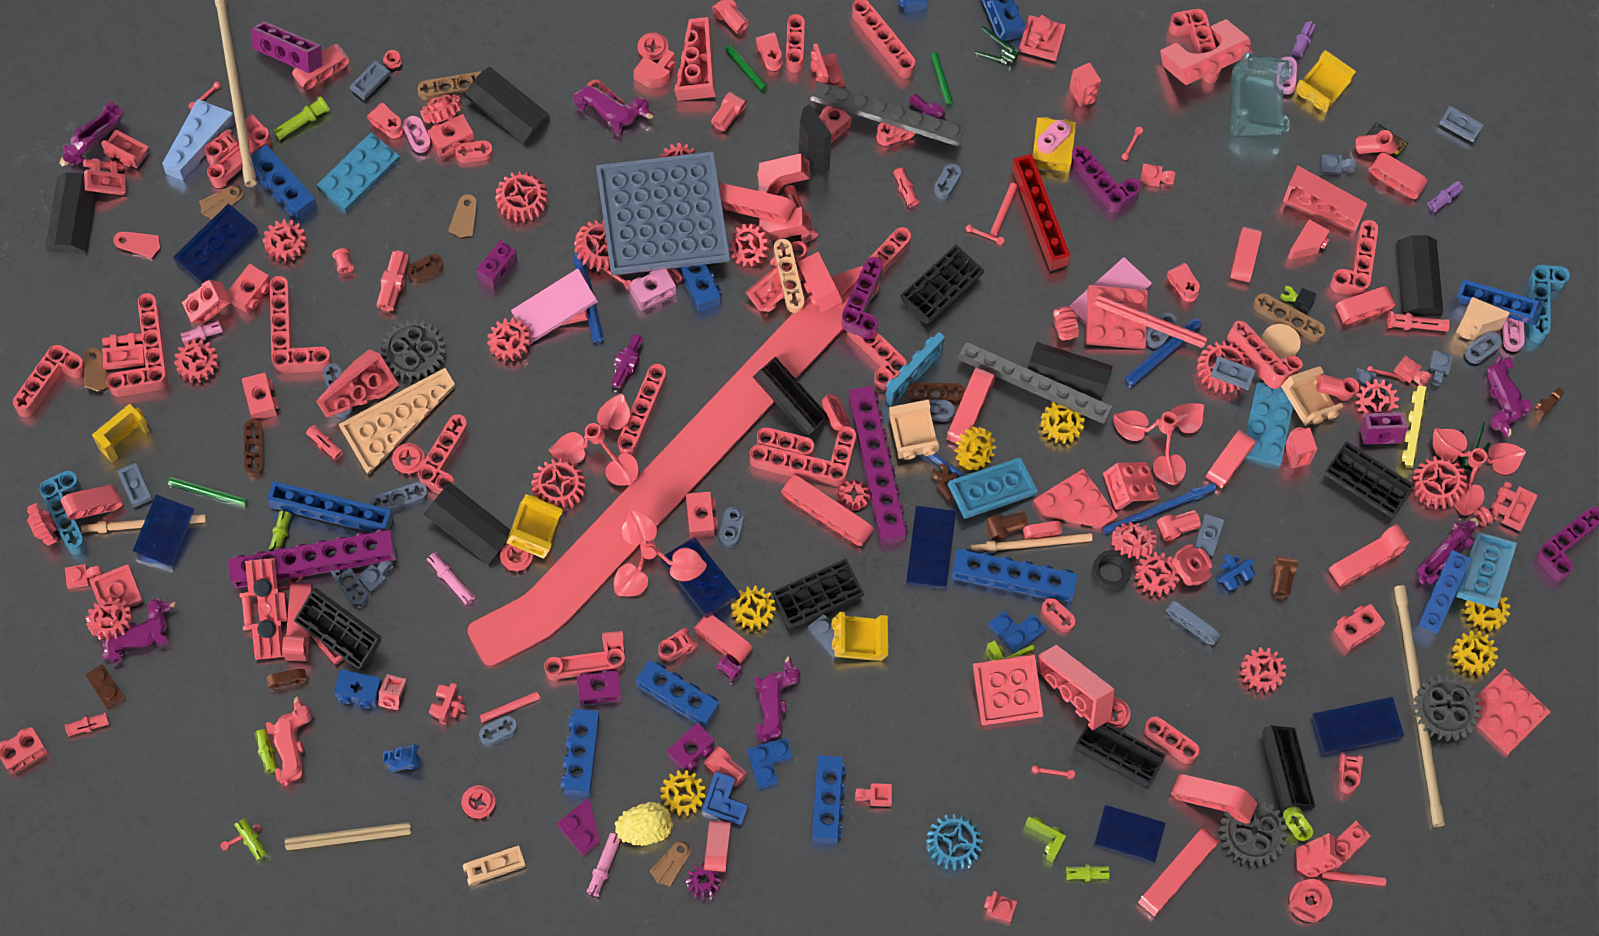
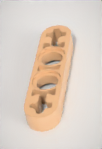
M779 239L774 244V255L786 307L790 312L798 313L804 307V296L792 245L786 239ZM781 245L786 248V257H783L782 250L780 249ZM783 263H790L792 269L785 271L781 268V265ZM792 280L796 282L797 286L789 289L785 285L787 281ZM793 294H795L796 301L799 302L798 306H794L792 303Z

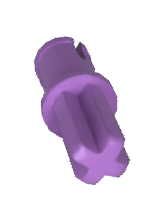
M1312 21L1306 22L1301 33L1296 37L1297 42L1291 51L1295 57L1302 58L1307 45L1311 43V37L1316 28V24Z
M1459 181L1453 183L1446 190H1441L1438 196L1429 201L1428 207L1433 212H1437L1446 203H1451L1452 198L1459 194L1464 187Z

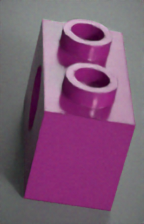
M500 240L476 269L478 279L492 289H495L517 262L516 250Z
M1404 412L1364 414L1360 426L1364 444L1403 443L1408 429Z
M607 669L598 674L585 672L581 676H577L580 706L622 701L618 671ZM597 683L604 684V688L601 690H596L593 687Z
M696 723L667 750V756L683 773L686 770L692 771L697 767L698 761L703 756L707 757L714 751L715 740ZM695 746L698 750L695 753H689L687 748Z

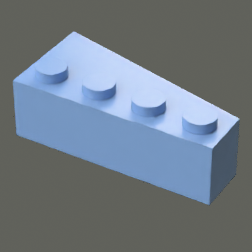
M197 99L162 163L165 173L184 181L206 155L205 146L236 124L233 113Z

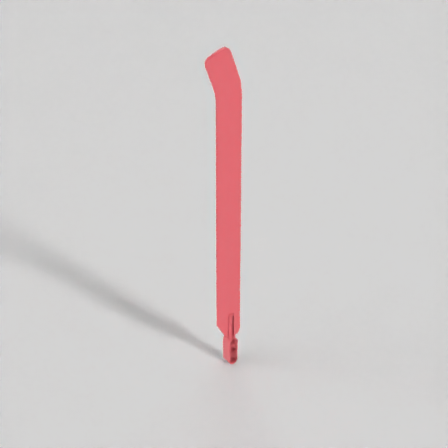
M900 227L896 229L870 256V258L876 257L881 260L883 265L881 276L909 248L911 233L907 228ZM903 237L906 241H899L898 238ZM892 251L894 254L887 255L884 252ZM863 266L831 276L843 303L821 313L819 307H814L810 297H808L804 301L803 309L798 313H793L645 468L637 477L635 483L626 488L532 589L522 597L473 621L467 629L468 635L485 665H497L549 638L578 612L640 546V544L631 545L627 543L622 536V526L629 509L632 508L643 512L654 521L656 528L686 497V494L691 492L774 403L753 376L776 356L797 379L843 330L841 325L842 313ZM873 268L872 270H870V275H871V276H872L873 270H874L875 268ZM878 282L872 298L878 293L880 282ZM868 284L861 285L863 288L870 287ZM861 301L854 302L856 305L863 304Z

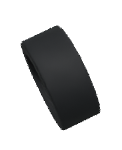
M1108 550L1097 556L1093 564L1092 576L1095 583L1102 589L1116 591L1123 588L1129 581L1132 566L1125 554L1121 555L1120 551ZM1106 560L1119 562L1124 569L1122 578L1118 581L1106 580L1100 573L1101 564Z

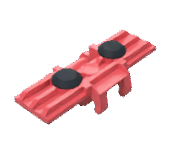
M275 558L245 561L248 592L239 594L243 604L245 624L243 631L252 630L255 660L284 657L281 622H287L288 620L285 605L287 595L285 592H278ZM250 597H257L259 624H253Z

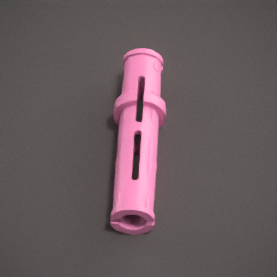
M438 552L432 553L427 558V561L438 572L439 578H443L466 606L475 600L476 596L472 594L452 571V566L446 564L439 556Z
M614 833L609 834L597 868L592 872L593 878L586 891L590 895L596 887L593 896L599 897L604 881L609 877L608 871L622 841L617 836L613 843L616 836Z

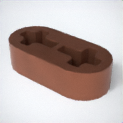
M431 254L416 261L408 267L409 279L414 283H419L440 273L444 266L443 260L440 255ZM434 261L438 266L434 267L431 265V262ZM417 270L420 272V275L417 276L413 271Z
M293 669L268 675L266 679L269 689H279L305 683L307 676L305 669Z

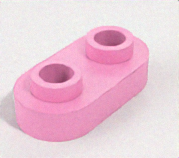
M1283 57L1278 62L1277 87L1282 94H1291L1297 88L1298 66L1296 60L1292 57Z
M417 116L407 117L403 122V128L412 149L418 153L426 152L430 148L431 142L421 119ZM413 126L417 127L415 130L410 129ZM423 142L424 145L419 146L418 143Z
M1063 120L1055 121L1038 138V149L1045 154L1054 152L1069 137L1070 125ZM1058 127H1062L1064 130L1060 131Z
M1507 318L1502 326L1503 344L1507 350L1516 352L1522 348L1525 342L1524 322ZM1512 322L1515 326L1512 327L1509 325V323ZM1510 341H1514L1516 345L1511 344Z

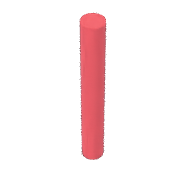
M1011 183L990 231L992 236H997L1018 187L1015 183Z
M534 692L479 715L483 723L540 699L539 694Z
M1335 871L1322 873V879L1380 886L1386 885L1385 877Z

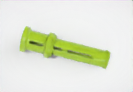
M320 96L311 105L304 106L302 112L276 129H273V132L281 140L308 121H315L316 117L325 111L329 112L330 109Z

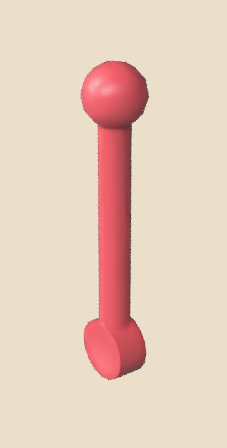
M216 81L214 86L201 96L199 100L203 101L215 89H219L221 83ZM194 102L189 104L190 110H192Z
M1142 127L1135 129V135L1130 145L1121 156L1123 160L1129 159V153L1134 143L1143 132Z
M972 225L966 226V231L969 233L974 232L996 241L1000 246L1004 244L1005 240L1003 237L997 238L974 229Z
M608 269L606 273L611 275V271ZM611 275L625 284L627 289H630V283H632L630 280L626 281L618 275Z
M1372 366L1367 367V371L1406 382L1397 374L1377 370Z
M1037 765L1032 767L1033 773L1057 774L1067 776L1069 779L1075 777L1073 770L1065 772L1040 768Z
M255 824L252 829L254 832H259L261 826ZM239 835L229 842H222L221 848L228 850L230 845L243 839L242 836Z

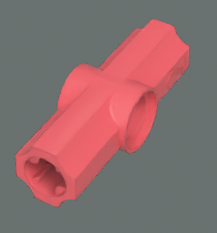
M402 251L392 252L388 268L382 276V288L377 301V307L384 311L394 310L398 294L404 287L405 271L410 257Z

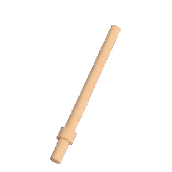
M206 515L109 523L107 521H98L97 524L81 525L82 533L98 532L100 534L108 533L111 530L206 523Z
M1092 534L996 543L995 541H986V544L970 545V549L974 553H996L998 550L1092 541Z

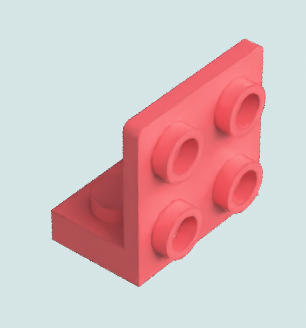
M813 44L810 65L812 71L817 74L816 81L846 89L835 53L821 56L818 44Z
M1147 462L1116 463L1103 473L1115 510H1121L1133 501L1159 499Z

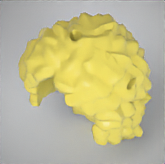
M648 802L646 804H639L628 811H623V815L619 816L618 821L615 822V832L618 838L622 839V842L646 846L653 842L658 843L668 837L673 828V822L668 809L660 803Z

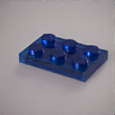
M156 494L133 552L172 566L195 509Z
M1105 805L1094 846L1155 864L1166 822Z

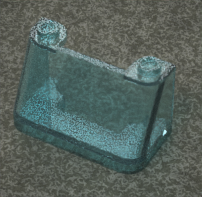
M1245 53L1233 69L1231 80L1230 134L1232 136L1283 135L1289 130L1290 120H1288L1287 116L1283 115V84L1291 76L1289 60Z

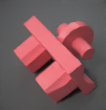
M451 683L450 686L439 684L436 691V697L445 700L443 705L433 702L429 713L438 718L442 724L446 725L451 710V716L457 717L458 712H465L467 708L462 704L463 697L458 696L455 702L459 691L457 684Z

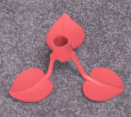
M619 394L611 398L600 408L597 414L599 425L596 423L589 424L585 428L584 438L575 432L562 436L549 448L552 456L558 461L560 458H563V463H566L569 459L571 460V465L578 464L586 456L584 449L588 447L589 440L593 444L600 443L614 460L606 467L607 479L615 485L634 484L639 473L636 459L628 453H622L616 458L603 441L605 438L603 430H608L609 427L614 430L622 429L630 420L631 413L624 395Z
M1190 403L1176 406L1170 412L1163 413L1161 420L1157 419L1148 428L1149 422L1147 417L1139 411L1131 410L1114 414L1113 420L1117 431L1124 438L1131 441L1142 440L1145 432H1149L1159 425L1161 432L1167 434L1166 457L1160 456L1155 459L1153 471L1162 481L1177 485L1185 476L1186 464L1180 455H1169L1171 435L1177 426L1184 433L1198 431L1203 423L1204 404Z
M1436 428L1433 432V447L1440 458L1444 456L1447 462L1452 458L1454 462L1458 455L1469 457L1468 463L1473 470L1467 484V489L1464 490L1465 495L1463 497L1460 496L1459 503L1454 501V507L1464 516L1478 510L1484 500L1483 488L1480 485H1472L1477 468L1482 467L1485 461H1487L1489 464L1493 463L1492 466L1495 472L1509 475L1518 469L1526 454L1524 449L1508 443L1494 444L1489 448L1488 455L1480 448H1476L1472 452L1462 453L1467 447V440L1460 431Z
M630 508L622 526V536L631 545L640 544L642 555L638 568L632 563H626L618 569L614 578V590L618 596H635L642 593L648 585V577L641 571L644 560L653 559L656 555H659L665 562L672 565L670 574L679 581H689L698 577L706 569L707 564L696 551L690 548L677 550L672 556L673 561H670L661 550L657 549L656 542L653 540L657 534L654 521L643 512Z

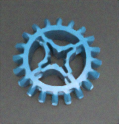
M955 813L952 815V819H949L947 814L944 815L945 822L938 818L936 821L938 825H931L933 831H928L927 836L930 838L926 840V844L931 845L927 848V851L929 853L934 852L931 859L939 858L937 865L940 866L944 862L945 869H948L949 865H953L954 871L957 870V865H960V868L963 870L965 869V862L971 866L973 864L972 859L978 860L979 856L977 853L982 852L980 845L983 844V840L978 839L982 836V832H975L978 829V825L970 826L972 819L969 818L965 822L964 815H961L960 819H956L957 815ZM956 827L954 832L950 834H940L947 828ZM962 830L970 836L972 844L962 837ZM956 834H958L956 846L954 845L953 850H951L953 838L955 839ZM937 840L941 841V844L948 848L947 855L939 848ZM959 850H969L963 856L953 857L955 852Z

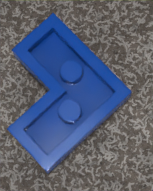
M1005 610L988 624L1013 654L1023 650L1047 630L1034 613L1017 625Z
M787 737L747 749L758 790L779 784L773 764L793 759Z
M715 771L702 812L742 825L749 804L729 798L736 779L735 777Z

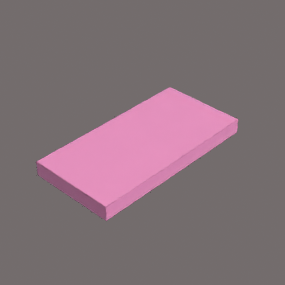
M1123 257L1096 281L1093 286L1148 290L1152 283ZM1087 290L1069 305L1074 309L1076 317L1085 326Z
M576 269L515 307L511 312L517 322L522 321L523 326H527L528 332L531 335V338L527 340L533 343L598 301L580 270Z

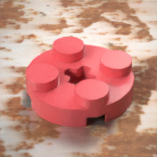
M1191 544L1185 545L1178 550L1172 559L1173 566L1188 586L1193 584L1200 585L1207 581L1212 574L1210 573L1212 562L1207 553L1201 548L1196 549L1192 547L1194 545Z
M1316 879L1300 881L1293 887L1290 893L1289 908L1303 921L1318 922L1331 910L1333 901L1330 890L1323 882ZM1314 896L1316 904L1308 905L1305 897Z

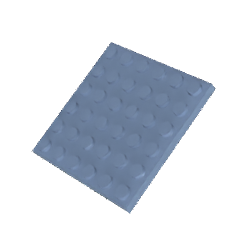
M713 152L596 165L611 275L730 261Z

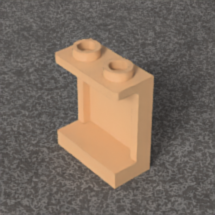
M1320 366L1290 376L1281 386L1305 426L1310 424L1317 425L1327 418L1332 420L1339 415V411L1344 407L1342 403L1334 405L1328 394L1317 392L1316 382L1318 376L1324 373Z
M929 400L889 407V418L899 459L904 458L908 460L921 454L929 456L938 451L939 442L936 439Z

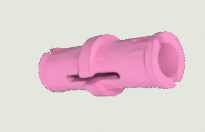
M217 320L204 326L198 325L196 329L180 333L183 343L187 342L189 344L192 343V339L195 341L202 339L204 341L206 337L222 333V329Z

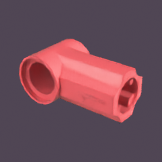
M720 0L712 6L716 17L719 20H724L736 34L746 30L749 21L738 10L734 0Z
M732 92L727 93L722 101L721 108L712 118L711 123L716 129L726 131L734 118L742 114L747 101Z
M1388 130L1380 131L1376 135L1358 136L1356 138L1358 154L1382 152L1390 155L1398 147L1394 136Z
M1320 374L1316 382L1317 392L1336 396L1341 401H1348L1359 391V383L1354 378L1340 379Z
M1195 510L1177 516L1167 515L1157 520L1164 541L1175 539L1182 533L1198 529L1201 526L1200 518Z
M719 746L704 761V764L713 773L719 771L735 777L734 787L738 786L747 775V772L731 760L730 755Z

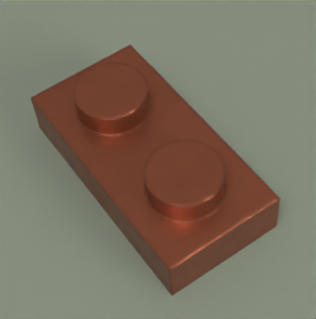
M103 663L85 674L107 710L126 699Z

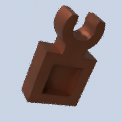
M1558 387L1546 400L1541 399L1535 407L1538 410L1534 416L1541 420L1562 397L1564 391Z
M942 463L939 466L942 473L937 472L933 468L931 475L939 480L937 487L949 501L954 497L947 484L950 480L958 477L955 473L949 475L947 473V466Z

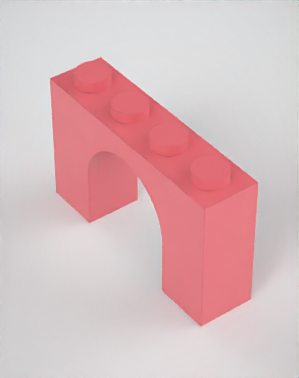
M1225 19L1210 26L1215 45L1217 46L1216 49L1207 53L1195 54L1186 51L1176 42L1160 50L1162 63L1183 84L1188 85L1251 55L1250 38Z
M800 153L759 163V171L757 172L759 180L758 191L778 195L780 190L786 185L810 179V161ZM799 207L792 210L786 223L759 218L758 226L763 228L762 232L768 233L765 237L766 239L774 241L810 233L811 218L805 209Z

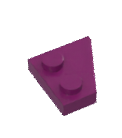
M588 798L556 823L583 857L600 844L591 803Z

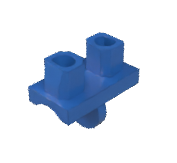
M1226 554L1224 556L1225 563L1220 566L1222 570L1229 569L1215 577L1218 583L1223 582L1228 590H1233L1240 585L1235 575L1240 573L1244 581L1254 577L1255 572L1251 565L1255 563L1252 558L1244 559L1236 564L1240 557L1236 555L1232 558L1231 555Z
M413 744L406 747H398L392 751H384L383 764L390 765L389 771L392 772L416 769L420 765V757L416 753L419 746Z

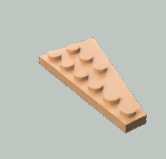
M446 368L338 424L368 476L455 388V383Z

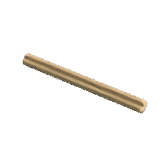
M406 822L290 837L285 839L286 850L410 835L411 825Z

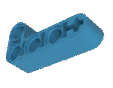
M1538 265L1529 276L1528 298L1540 301L1543 307L1541 311L1543 315H1540L1537 325L1528 324V336L1534 343L1543 342L1550 332V290L1558 291L1565 287L1570 278V272L1565 267ZM1536 275H1540L1543 279L1537 278ZM1556 276L1560 277L1563 281L1556 279ZM1536 293H1540L1543 297L1537 296Z
M65 471L42 482L40 493L68 550L74 555H79L85 551L86 542L75 519H68L64 507L58 512L55 511L56 507L63 506L61 503L62 497L78 492L81 487L75 473ZM69 480H74L73 484L65 485ZM55 489L54 493L47 494L48 490ZM66 523H71L69 528L63 529ZM70 537H75V539L77 540L76 545H74Z

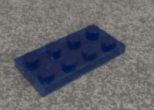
M228 203L173 256V259L203 284L258 229Z
M916 506L906 579L907 585L947 589L956 511Z
M695 537L665 554L670 561H673L672 556L677 550L690 548L696 551L703 561L706 562V569L698 577L689 581L676 580L706 619L740 598V593ZM661 558V562L670 572L672 565H669Z
M1393 697L1322 711L1312 715L1323 755L1404 737Z

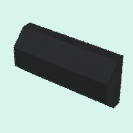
M491 67L484 69L473 80L465 93V97L524 145L550 116Z
M809 104L803 108L800 119L799 154L801 153L810 161L811 171L824 173L830 169L832 134Z
M67 172L57 177L45 246L46 251L86 254L96 192L85 190V179L82 173Z
M1411 235L1398 240L1396 246L1402 314L1408 312L1412 316L1442 315L1443 301L1437 240L1428 235Z
M956 244L901 294L900 298L911 314L919 321L929 324L984 274V269Z
M1036 342L1027 369L1102 401L1113 366Z
M776 356L753 376L755 381L805 437L828 418L827 413Z
M1347 441L1324 472L1325 476L1391 518L1396 515L1415 486Z
M451 482L446 485L424 513L426 517L487 565L507 542L511 531Z
M846 558L772 591V595L784 623L789 629H792L863 597L864 592Z
M316 587L311 590L294 619V622L358 670L367 663L381 643L382 636Z
M1107 722L1094 730L1087 724L1074 746L1075 749L1147 788L1151 785L1166 757V754Z
M1275 725L1265 727L1262 735L1282 812L1291 806L1299 807L1301 811L1315 808L1296 729Z

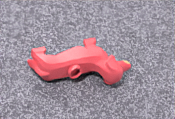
M295 697L294 711L292 713L282 715L275 724L271 722L266 723L268 734H271L272 738H274L275 746L283 760V770L275 769L276 779L280 784H285V786L290 785L292 781L302 776L303 764L301 753H304L302 741H298L297 731L302 725L310 722L313 715L312 710L307 705H303L300 697Z

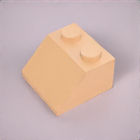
M1472 297L1456 333L1465 339L1476 340L1487 332H1500L1510 312Z

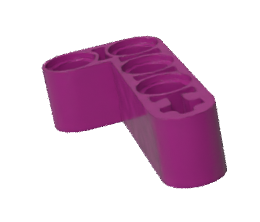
M1078 145L1072 150L1071 166L1109 211L1119 212L1138 199L1141 184L1137 179L1129 178L1118 185L1085 146ZM1088 170H1093L1096 173H1089ZM1101 184H1104V185H1106V186H1108V187H1107V188H1103V187H1101L1100 185H1101ZM1132 188L1135 192H1130L1127 189ZM1112 199H1118L1120 202H1114Z
M876 257L866 260L842 313V328L865 339L874 338L878 332V319L865 312L882 275L883 265L881 260ZM873 268H875V269L873 270V273H872V276H871V275H870V270H872ZM868 284L870 287L863 288L861 285ZM861 301L863 304L856 305L854 302ZM851 317L854 318L855 321L848 322L846 319ZM872 325L874 328L867 329L864 326Z
M1591 507L1544 543L1536 556L1538 562L1555 580H1565L1573 570V563L1565 553L1597 529L1599 526V508ZM1594 518L1589 524L1587 523L1588 519ZM1574 528H1579L1582 533L1575 532ZM1559 539L1564 540L1567 545H1562ZM1544 551L1550 552L1552 557L1546 556ZM1558 566L1563 567L1566 572H1561Z

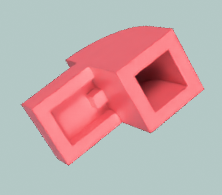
M667 50L658 63L644 56L634 69V80L649 88H659L669 83L670 72L676 64L674 53Z

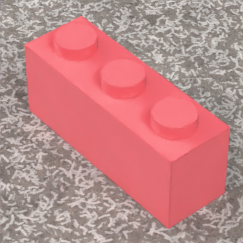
M819 252L797 262L800 270H798L799 277L802 282L806 280L803 285L807 293L813 294L809 297L814 307L818 306L822 313L843 303Z

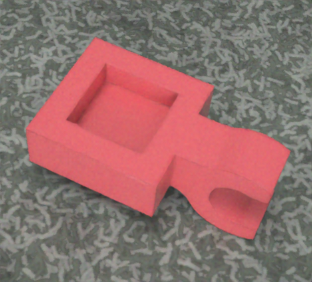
M1041 14L1031 28V33L1033 34L1030 37L1029 45L1036 48L1042 39L1048 41L1057 29L1058 24Z
M1143 164L1140 184L1159 187L1160 182L1173 185L1176 172H1162V166Z
M1407 356L1401 360L1393 371L1410 383L1414 380L1419 386L1424 387L1432 377L1429 372L1420 371L1422 366Z
M86 564L66 567L67 588L74 589L89 586V579L102 575V569L99 566L87 569Z
M871 783L870 789H856L855 801L870 800V806L891 807L892 784Z

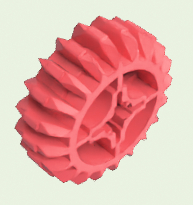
M520 170L516 176L514 173L510 174L511 178L505 176L504 182H499V188H496L497 195L495 196V200L498 202L497 208L501 209V214H507L508 220L514 217L515 222L520 218L523 223H525L526 218L532 221L533 215L539 217V211L544 212V205L548 204V199H546L548 198L547 187L543 184V180L541 178L537 179L535 174L530 177L528 171L525 175H522ZM515 188V191L507 197L508 193ZM537 196L536 200L531 205H529V202L531 200H534V197Z
M597 220L593 224L588 222L576 234L574 246H576L574 249L575 253H579L578 259H584L583 265L589 264V269L596 267L598 272L602 267L606 272L610 268L604 220L601 221V224ZM603 241V244H602L600 250H598V248H599L601 242Z
M1224 340L1220 346L1216 341L1213 347L1208 345L1207 349L1202 351V356L1198 358V377H1203L1201 382L1202 384L1208 383V389L1214 387L1215 393L1219 389L1222 390L1223 394L1226 393L1227 389L1230 393H1233L1234 388L1237 390L1241 388L1211 377L1215 364L1209 367L1208 362L1212 358L1219 356L1251 368V365L1248 364L1250 358L1243 357L1245 351L1240 352V346L1234 348L1233 342L1227 346Z
M1434 456L1432 462L1427 458L1425 464L1420 463L1419 469L1414 470L1415 476L1412 477V482L1415 485L1413 490H1416L1414 495L1420 497L1419 501L1421 503L1427 501V507L1431 506V504H1434L1435 510L1438 509V505H1442L1443 509H1446V504L1453 507L1454 501L1459 503L1460 496L1463 497L1465 495L1464 490L1467 489V484L1465 483L1467 476L1463 475V468L1458 469L1459 463L1452 464V458L1448 462L1445 461L1444 456L1441 457V460H1437V457ZM1434 471V476L1423 480L1427 474ZM1437 477L1439 481H1441L1442 488L1440 487V484H1438V482L1436 483ZM1452 485H1456L1451 492L1445 494V490L1447 488H1451Z
M552 458V464H548L545 461V468L538 466L539 473L533 474L535 479L531 481L532 486H534L532 493L536 494L535 496L539 500L549 504L553 503L556 507H562L563 511H566L567 505L573 508V502L580 503L579 497H584L585 493L583 490L586 489V484L584 483L586 477L582 476L583 470L578 469L576 463L571 465V460L568 459L566 463H563V458H560L559 462L555 463V459ZM560 472L569 474L570 476H562ZM553 474V478L544 483L545 479L549 475ZM557 478L559 480V483H561V491L559 490V487H557L556 484ZM575 486L571 493L566 496L564 495L568 489ZM554 493V494H556L558 497H552V496H550V495H548V494Z

